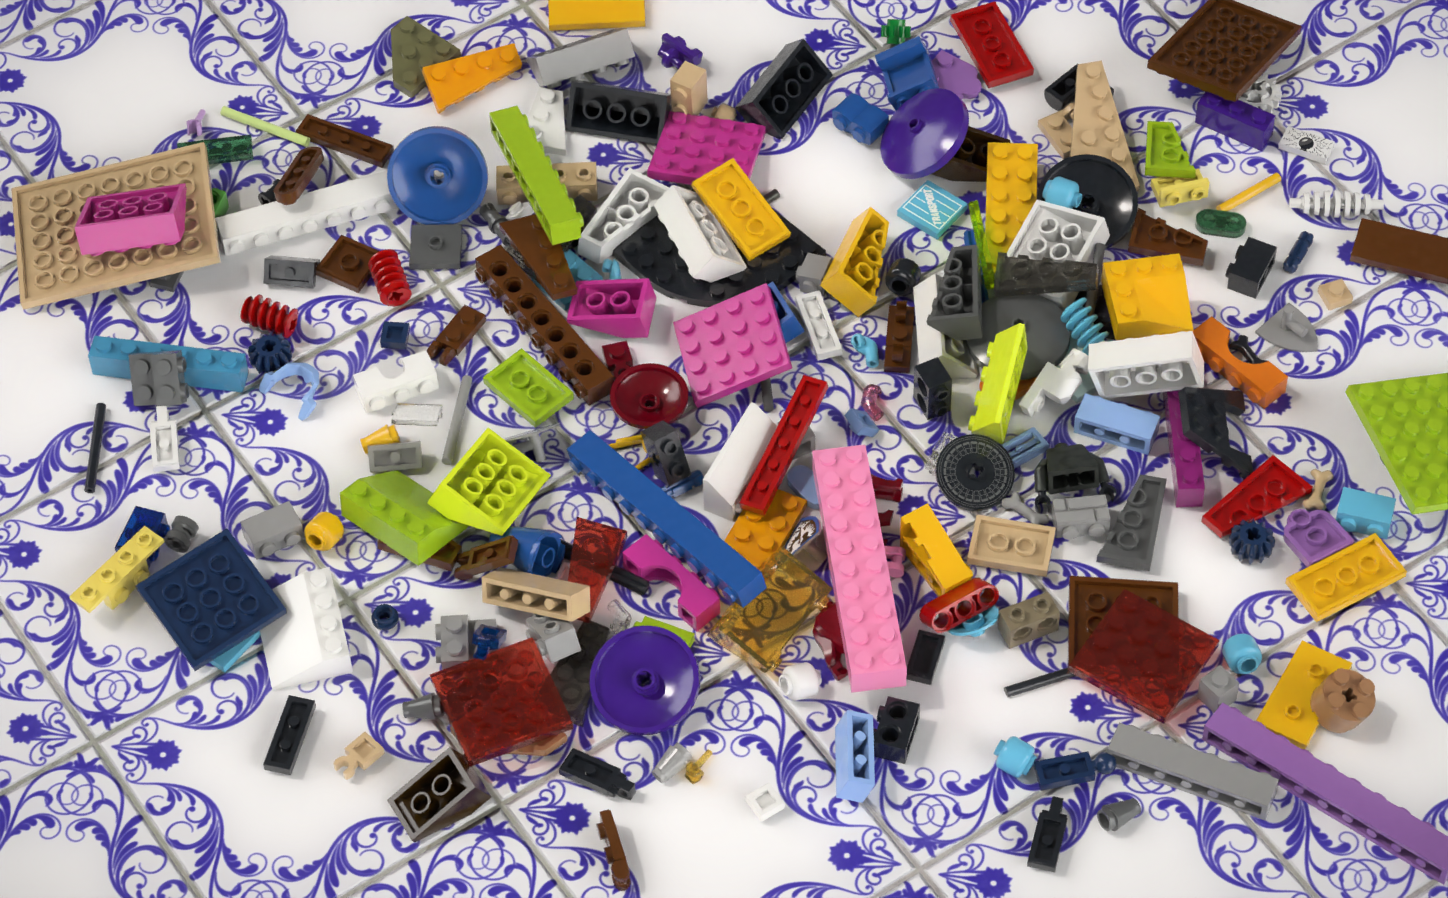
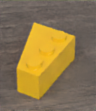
M928 503L901 517L900 547L906 550L907 558L938 597L973 578L970 567L962 560Z

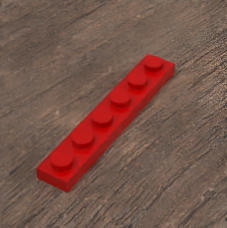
M806 375L802 376L739 502L741 509L763 516L766 515L829 388L826 381Z

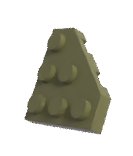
M406 16L391 29L393 85L410 98H413L427 86L422 73L423 67L461 56L459 48L409 16Z

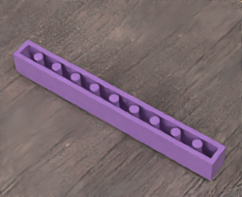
M1222 702L1204 725L1202 740L1254 771L1266 772L1279 779L1278 786L1441 884L1444 885L1448 880V836L1436 830L1429 822H1423L1411 815L1407 809L1394 805L1382 794L1369 790L1354 778L1347 777L1333 765L1320 761L1308 750L1300 749L1290 743L1286 737L1273 733L1261 722L1253 721L1235 707H1230Z

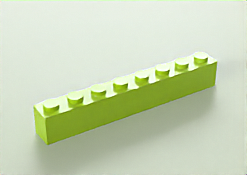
M518 106L490 112L491 133L551 244L556 245L581 238V227H584L583 217L580 212H576L573 198H568L566 186L564 183H560L558 171L552 169L549 155L545 156L541 141L537 142L534 128H529L526 114H522Z

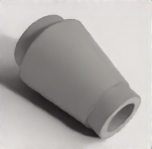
M677 742L674 746L670 745L651 773L663 784L666 780H669L688 767L692 756L685 747Z

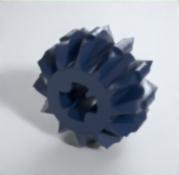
M271 331L269 336H264L261 333L260 339H252V346L248 347L250 364L252 368H256L259 374L264 371L266 373L277 371L289 363V361H292L291 345L288 340H284L282 334L274 336Z
M1254 518L1250 523L1242 519L1240 526L1234 525L1228 543L1231 546L1232 555H1238L1239 562L1247 559L1250 565L1253 560L1262 563L1264 557L1269 558L1272 554V549L1275 546V537H1273L1272 528H1265L1264 521L1257 524Z

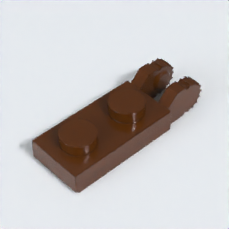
M464 304L436 340L429 345L427 353L430 359H434L442 349H445L440 356L439 362L444 366L449 364L456 355L460 354L486 322V315Z
M510 535L458 554L457 563L461 566L455 568L454 577L459 580L472 579L474 575L514 563L519 540Z
M611 810L600 811V823H597L596 827L600 840L605 839L607 847L604 848L606 861L608 864L613 863L611 866L612 881L615 888L625 891L631 885L630 870Z

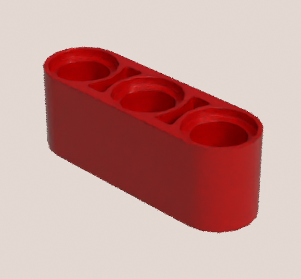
M973 578L926 603L920 610V620L938 633L947 632L995 605L999 598V591L987 581L981 578Z

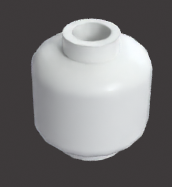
M808 662L785 667L782 675L779 677V687L782 694L793 701L815 696L822 682L820 672Z

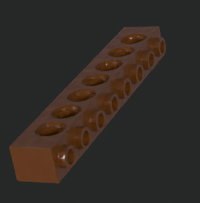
M502 245L475 258L476 270L474 272L478 281L487 285L491 296L495 300L499 299L508 316L512 315L516 319L519 329L522 332H527L534 347L540 348L544 352L547 362L551 366L555 365L562 380L572 385L576 396L579 399L583 398L590 406L610 395L614 382L613 374Z

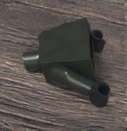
M1061 442L1056 444L1054 448L1047 449L1046 458L1039 462L1034 471L1035 492L1038 493V496L1035 498V511L1037 513L1038 505L1041 503H1045L1048 513L1050 512L1051 501L1046 495L1048 491L1049 494L1097 488L1100 485L1099 495H1110L1112 502L1116 496V489L1112 485H1108L1110 479L1103 459L1089 452L1082 444L1068 446L1066 443Z

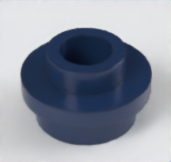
M381 604L375 608L371 619L377 629L389 630L397 625L399 616L397 610L391 605Z

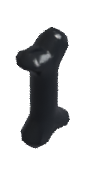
M1240 335L1237 341L1230 342L1229 349L1241 352L1250 364L1267 362L1258 358L1249 347L1247 336Z

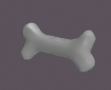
M1013 492L1010 498L1002 500V507L1004 509L1017 511L1032 524L1046 525L1049 523V516L1047 514L1036 513L1021 502L1019 492Z

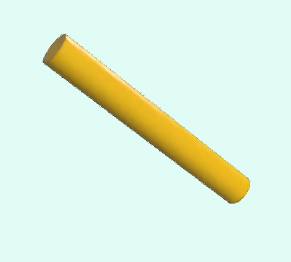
M1276 172L1216 206L1217 212L1220 215L1228 212L1279 183L1281 176Z

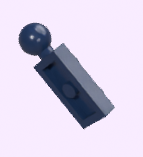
M1087 751L1034 761V770L1040 791L1095 781V771L1105 775L1110 774L1115 770L1117 763L1115 757L1107 752H1102L1096 756L1095 760H1091Z

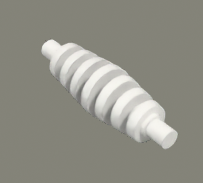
M1328 190L1323 192V198H1320V192H1314L1313 198H1310L1309 193H1304L1301 198H1289V208H1300L1305 214H1309V209L1312 208L1313 215H1319L1320 209H1323V216L1329 217L1330 209H1333V218H1339L1340 209H1343V217H1349L1350 209H1353V216H1359L1360 209H1363L1364 215H1369L1372 210H1383L1384 200L1372 199L1370 194H1364L1363 199H1361L1360 193L1354 192L1353 199H1351L1350 191H1344L1343 199H1341L1340 190H1334L1333 199H1330V191Z

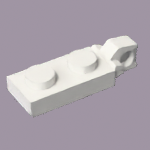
M167 406L156 407L157 421H151L149 424L153 471L180 469L176 420L175 418L169 419Z

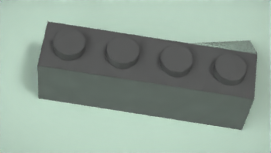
M977 245L951 247L944 268L943 279L940 280L938 285L937 297L934 298L932 303L931 315H928L926 321L927 325L956 341L982 338L981 265Z

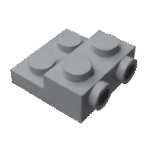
M468 614L441 616V624H435L436 640H441V647H436L435 651L436 663L442 664L443 674L497 671L496 619L468 620Z

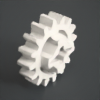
M1265 73L1238 100L1272 114L1273 108L1278 109L1279 102H1281V85L1276 84L1275 77L1268 79V73Z

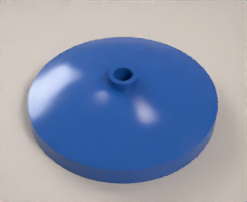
M431 126L410 133L397 145L388 164L387 183L395 204L405 215L414 221L425 225L456 224L469 217L481 204L488 185V167L480 148L467 135L449 127ZM438 170L440 173L443 172L444 175L438 177L434 172Z

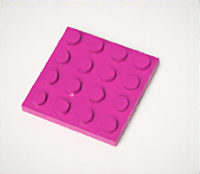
M670 111L648 167L647 177L691 185L694 180L734 158L750 179L766 134V127L755 123L737 122L730 119L724 120L708 116L686 115L683 112Z
M767 283L673 322L693 401L698 408L792 369L771 290Z

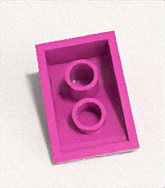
M649 278L576 281L577 295L572 296L567 316L569 324L621 338L648 337L657 299Z

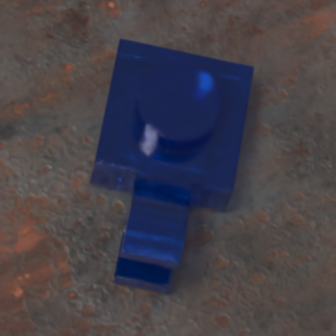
M481 624L473 633L472 644L478 645L473 658L485 660L489 650L499 649L506 641L507 630Z

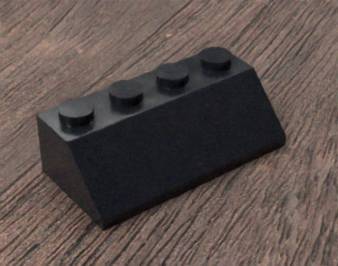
M804 38L794 41L783 47L735 109L747 123L763 125L766 127L767 134L777 139H783L833 74Z
M581 80L571 81L565 130L658 144L671 111V94Z

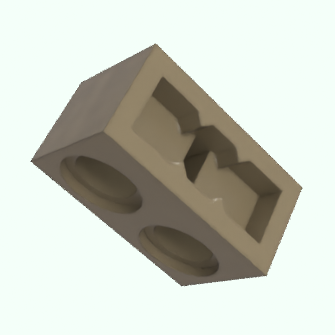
M1045 592L999 610L998 630L1009 649L1058 631L1060 611L1049 592Z

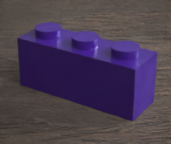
M1205 92L1197 103L1195 123L1262 151L1273 135L1276 115L1240 100L1233 102L1213 93Z

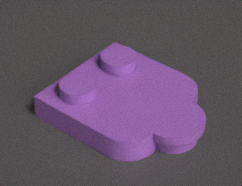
M943 50L932 60L939 88L954 92L961 100L963 98L973 99L978 96L982 85L978 79V71L975 66Z
M1296 509L1287 518V525L1284 528V542L1307 567L1354 544V539L1327 511L1314 510L1309 513L1305 509Z

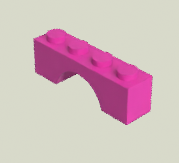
M645 534L622 552L623 566L627 571L648 581H666L680 591L678 616L696 632L720 614L719 594L713 588H708L704 585L695 572H689L683 566L680 559L676 556H671L657 540H653Z

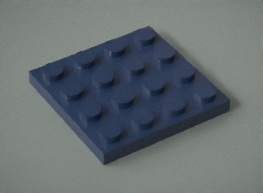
M227 528L135 585L138 593L194 671L202 668L287 613L284 605Z

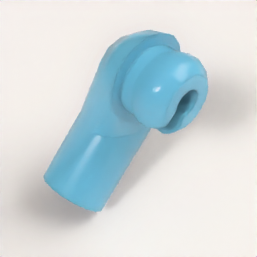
M859 333L853 335L851 344L854 349L865 355L868 367H877L879 365L876 342Z

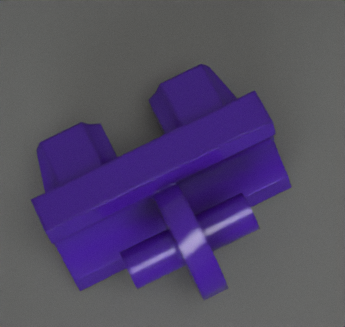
M668 33L662 35V45L657 55L662 58L661 63L664 67L671 68L674 66L679 69L685 61L696 66L701 63L703 53L697 48L689 49L682 37L677 36L674 38Z

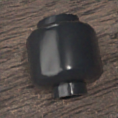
M908 258L896 259L890 265L886 274V286L892 293L899 296L910 295L913 293V287L918 285L920 281L921 269L913 260Z

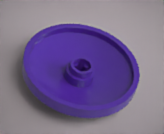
M942 88L923 91L907 100L890 118L882 135L880 152L887 168L895 175L904 179L922 178L942 168L959 150L967 134L969 113L965 103L954 92Z
M636 626L614 635L597 653L590 672L591 695L601 715L617 729L634 735L658 734L676 726L691 711L700 689L699 666L690 647L675 633L657 626ZM647 680H650V681H651V684H650L649 686H648V685H645V686L643 687V683H644L645 681H647Z

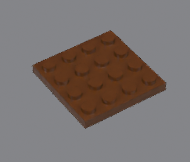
M1070 576L1067 673L1178 680V582Z

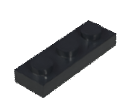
M288 696L263 763L264 770L286 775L292 774L316 708L315 700Z

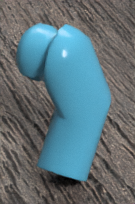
M605 259L602 271L610 273L609 280L622 279L619 263L615 259L613 261Z

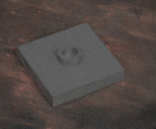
M462 224L412 225L409 258L410 270L460 269Z

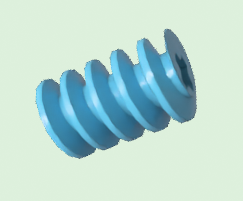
M1084 297L1065 308L1061 315V321L1067 323L1066 329L1073 331L1071 337L1074 340H1078L1077 346L1083 348L1082 352L1089 356V344L1105 341L1104 339L1109 333L1108 331L1099 333L1103 323L1094 325L1093 322L1098 316L1097 314L1088 315L1093 308L1092 306L1083 308V305L1087 302V298Z

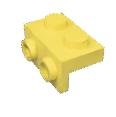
M1195 169V179L1157 177L1151 179L1150 186L1159 207L1174 206L1179 203L1208 197L1210 183L1208 178H1203L1200 170Z

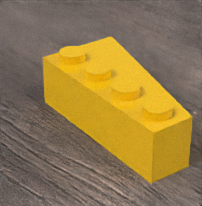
M871 206L852 221L820 284L823 289L857 317L861 316L877 302L875 292L880 283L878 273L879 268L883 265L881 254L886 246L889 222Z

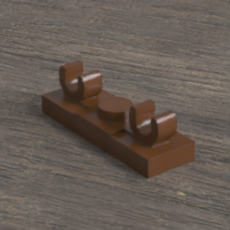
M897 301L896 306L889 305L884 372L910 373L915 307L907 306V301Z

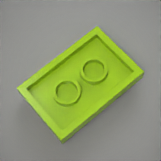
M522 348L483 377V382L487 387L535 428L574 399L573 391Z

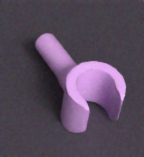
M204 109L199 111L195 119L187 121V135L191 133H197V136L202 135L201 120L206 113Z

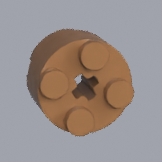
M1339 668L1331 673L1313 691L1310 700L1312 712L1315 711L1319 718L1317 721L1325 729L1334 733H1345L1356 728L1372 713L1376 701L1375 685L1370 679L1365 678L1356 671Z

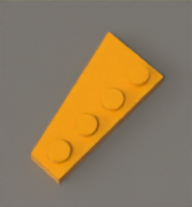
M512 43L422 68V73L439 114L448 106L463 101L468 95L483 90L488 84L497 82L521 69L522 62L515 44Z

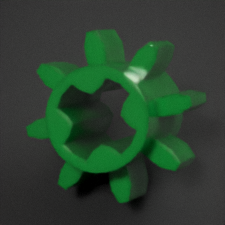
M887 19V25H881V37H887V44H901L905 42V38H911V26H905L906 20Z

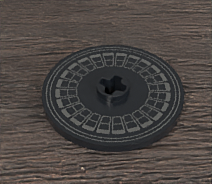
M969 434L955 438L943 448L936 462L935 476L942 494L952 504L965 510L984 511L999 505L1008 496L1014 483L1015 470L1009 453L1001 444L987 436ZM972 467L976 471H981L978 478L974 474H969Z

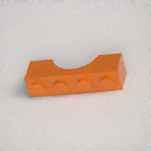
M1211 316L1193 330L1204 362L1214 372L1226 378L1233 387L1246 394L1253 403H1257L1265 409L1286 392L1288 376L1269 361L1260 364H1250L1233 356L1228 348L1231 331Z

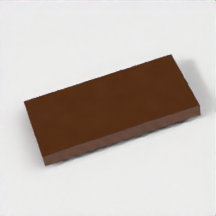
M1361 219L1350 256L1351 262L1448 284V238L1369 219Z

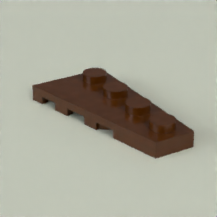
M536 214L499 223V230L508 237L511 246L520 253L526 266L532 269L536 279L553 301L577 295V286L561 244H551Z

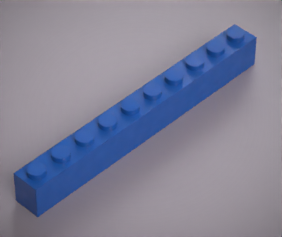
M591 430L566 449L570 457L569 465L576 473L582 472L593 487L598 486L602 489L603 494L608 500H615L626 515L632 514L644 530L647 528L651 530L659 543H666L677 558L683 557L695 573H702L711 587L721 589L724 597L729 602L733 603L735 601L744 608L767 588L760 570Z

